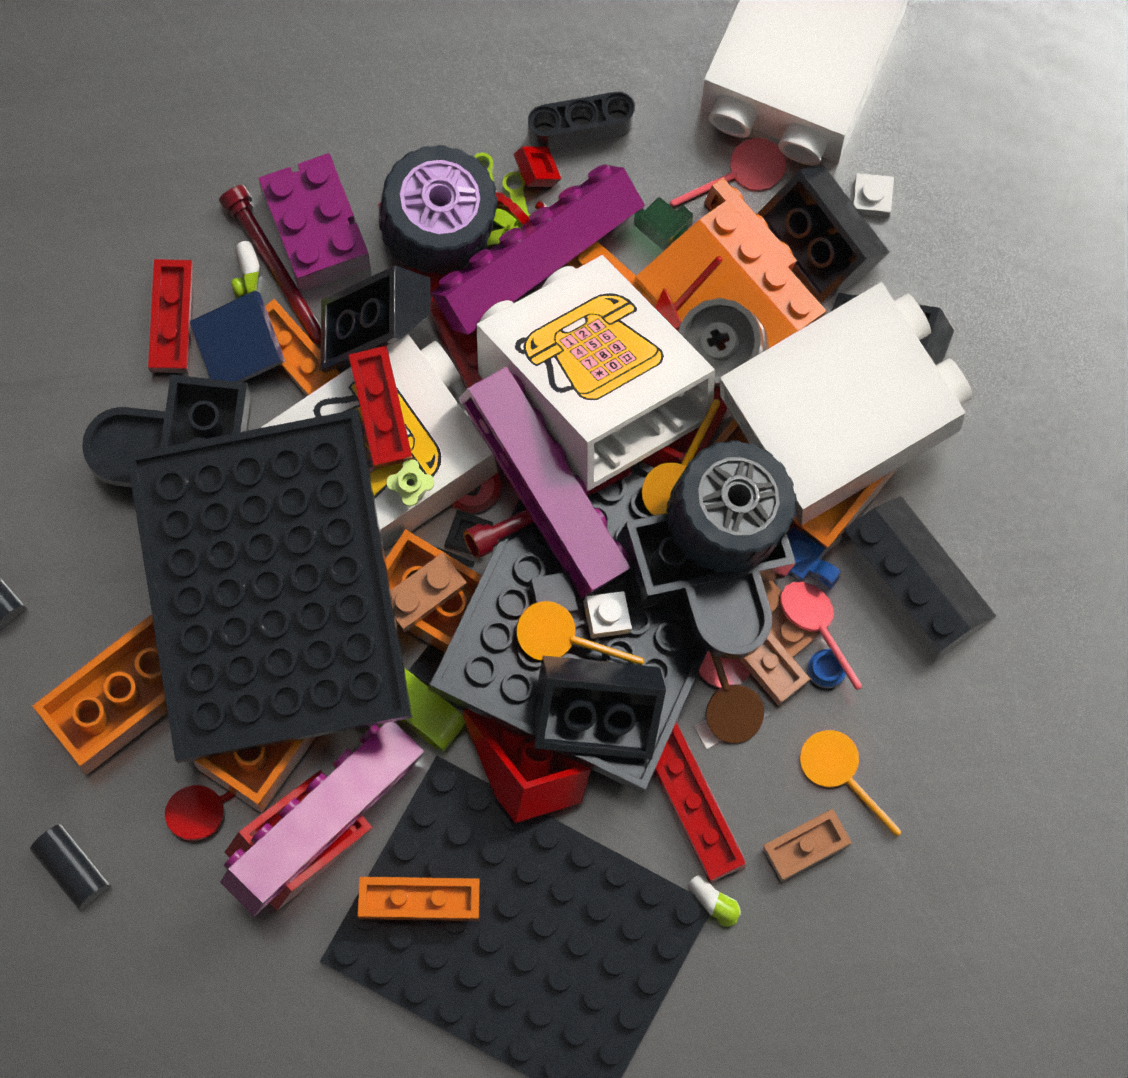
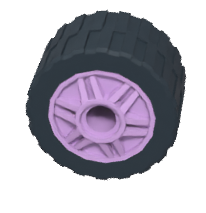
M428 145L420 147L416 151L408 152L400 161L397 160L392 166L391 172L387 174L384 181L379 209V230H381L382 239L385 246H388L391 250V254L396 259L401 260L407 267L415 268L427 274L429 272L446 274L450 271H458L463 269L465 265L470 264V258L484 250L487 246L497 209L496 187L494 181L490 178L489 171L478 162L477 158L456 147L450 148L447 145L429 147Z

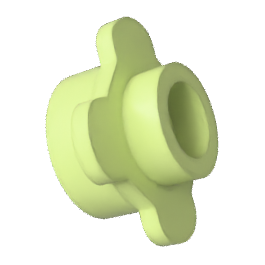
M408 459L404 461L403 468L397 474L388 477L387 486L391 491L398 493L405 505L414 506L418 503V499L424 496L426 491L432 490L434 479L431 475L424 474L419 469V464L416 460ZM409 479L414 480L412 486L407 485Z

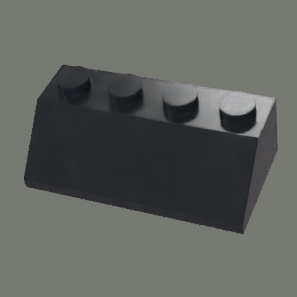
M902 496L874 507L844 529L840 543L935 662L996 618L997 615Z

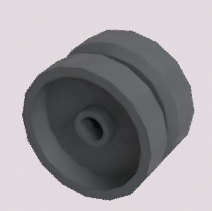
M723 298L703 301L691 309L680 324L679 333L715 369L714 387L720 388V377L769 349L767 331L759 318L737 301ZM723 339H730V341L725 342L727 348L721 351L719 349L720 342Z

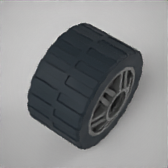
M731 440L726 443H715L707 449L704 448L698 452L694 459H691L670 492L666 512H668L667 525L672 533V539L688 559L690 558L697 563L696 565L704 569L708 568L717 573L731 572L732 574L756 567L759 562L764 561L772 553L790 529L789 525L794 520L797 498L794 493L792 478L787 474L786 468L781 461L776 460L769 451L757 447L758 445Z

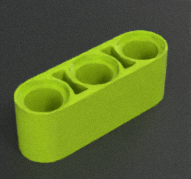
M405 669L413 718L400 721L435 749L444 752L465 727L466 724L463 716L441 696L428 690L426 684Z

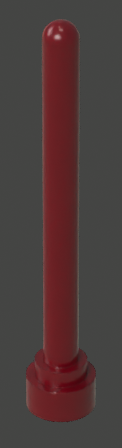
M238 185L227 190L218 200L226 214H231L233 218L239 219L314 344H321V326L251 212L253 208L250 203L252 197L246 187Z
M632 468L625 469L587 491L586 496L628 477L632 472ZM527 509L493 526L477 524L465 530L463 533L464 540L471 554L476 559L492 553L493 547L498 545V540L535 522Z

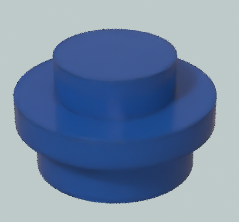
M831 649L817 651L812 655L808 663V675L812 682L819 687L833 688L839 685L846 676Z

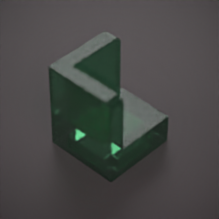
M659 197L646 210L641 208L634 214L633 225L664 251L692 226L694 214L684 205L676 211Z

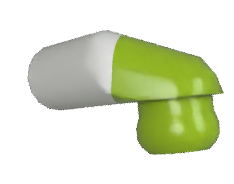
M242 241L235 247L243 276L241 278H233L231 281L232 290L236 298H240L252 291H257L260 265L254 246L249 241Z
M698 875L689 882L688 888L695 894L708 913L717 919L720 925L730 927L737 923L741 910L736 900L717 891L704 875Z

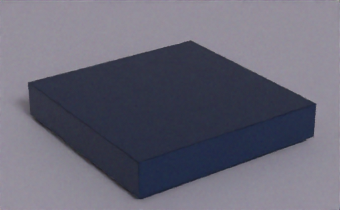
M252 291L189 321L210 379L243 382L286 362L262 296L258 291Z

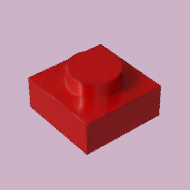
M522 146L513 154L519 167L520 175L527 187H553L562 180L549 147Z

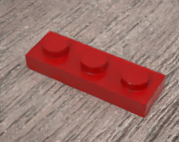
M154 259L148 361L150 372L188 373L189 321H191L193 281L192 260Z
M387 346L349 354L374 468L379 469L413 459Z

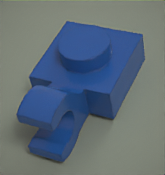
M793 528L787 536L796 564L788 574L799 582L804 581L810 575L824 587L831 590L840 577L838 575L841 571L831 563L821 560L825 554L823 547L796 528Z

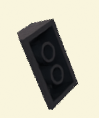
M824 165L799 170L757 213L764 218L770 231L778 240L789 246L797 260L792 269L793 272L821 305L865 277L890 253Z
M394 265L322 299L320 371L327 373L349 363V354L387 346L401 340L430 314V277Z
M543 655L536 689L534 748L652 760L666 693L660 667Z

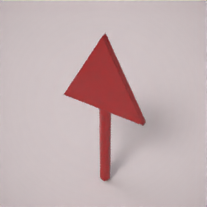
M717 256L674 304L667 290L663 288L655 309L676 330H679L682 322L677 311L722 263L723 259L721 256Z

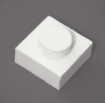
M856 173L853 204L861 215L890 217L894 177Z
M624 591L585 597L583 603L591 638L627 634L631 631L632 626Z

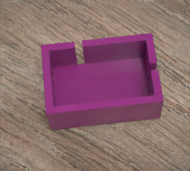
M330 153L298 163L299 171L293 173L291 167H287L258 177L262 197L300 293L371 268L369 252L357 222L355 223L353 211Z

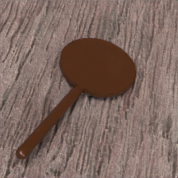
M710 652L722 688L712 695L707 704L706 721L708 727L716 737L725 742H744L752 738L763 723L764 707L762 701L753 690L746 686L738 684L729 685L720 657Z

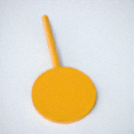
M718 399L712 402L682 463L658 465L646 476L642 486V498L646 508L654 516L668 513L666 508L667 502L670 499V492L686 466L693 459L720 406Z
M541 601L534 603L523 611L518 620L516 635L519 645L526 654L534 659L542 660L543 655L561 657L570 649L572 644L637 665L644 664V659L576 637L575 623L571 614L566 608L555 602Z
M835 730L820 731L809 737L804 743L800 754V764L805 776L814 784L826 788L839 787L846 783L895 836H899L901 830L852 778L859 765V753L854 742L847 735Z

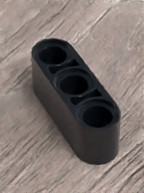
M610 92L537 106L528 116V139L534 147H549L550 150L627 135L634 126L635 103L633 98L624 92ZM613 110H622L627 116L622 119H615L609 113ZM578 116H584L590 122L580 126L572 120ZM541 123H548L554 128L549 132H541L535 127Z

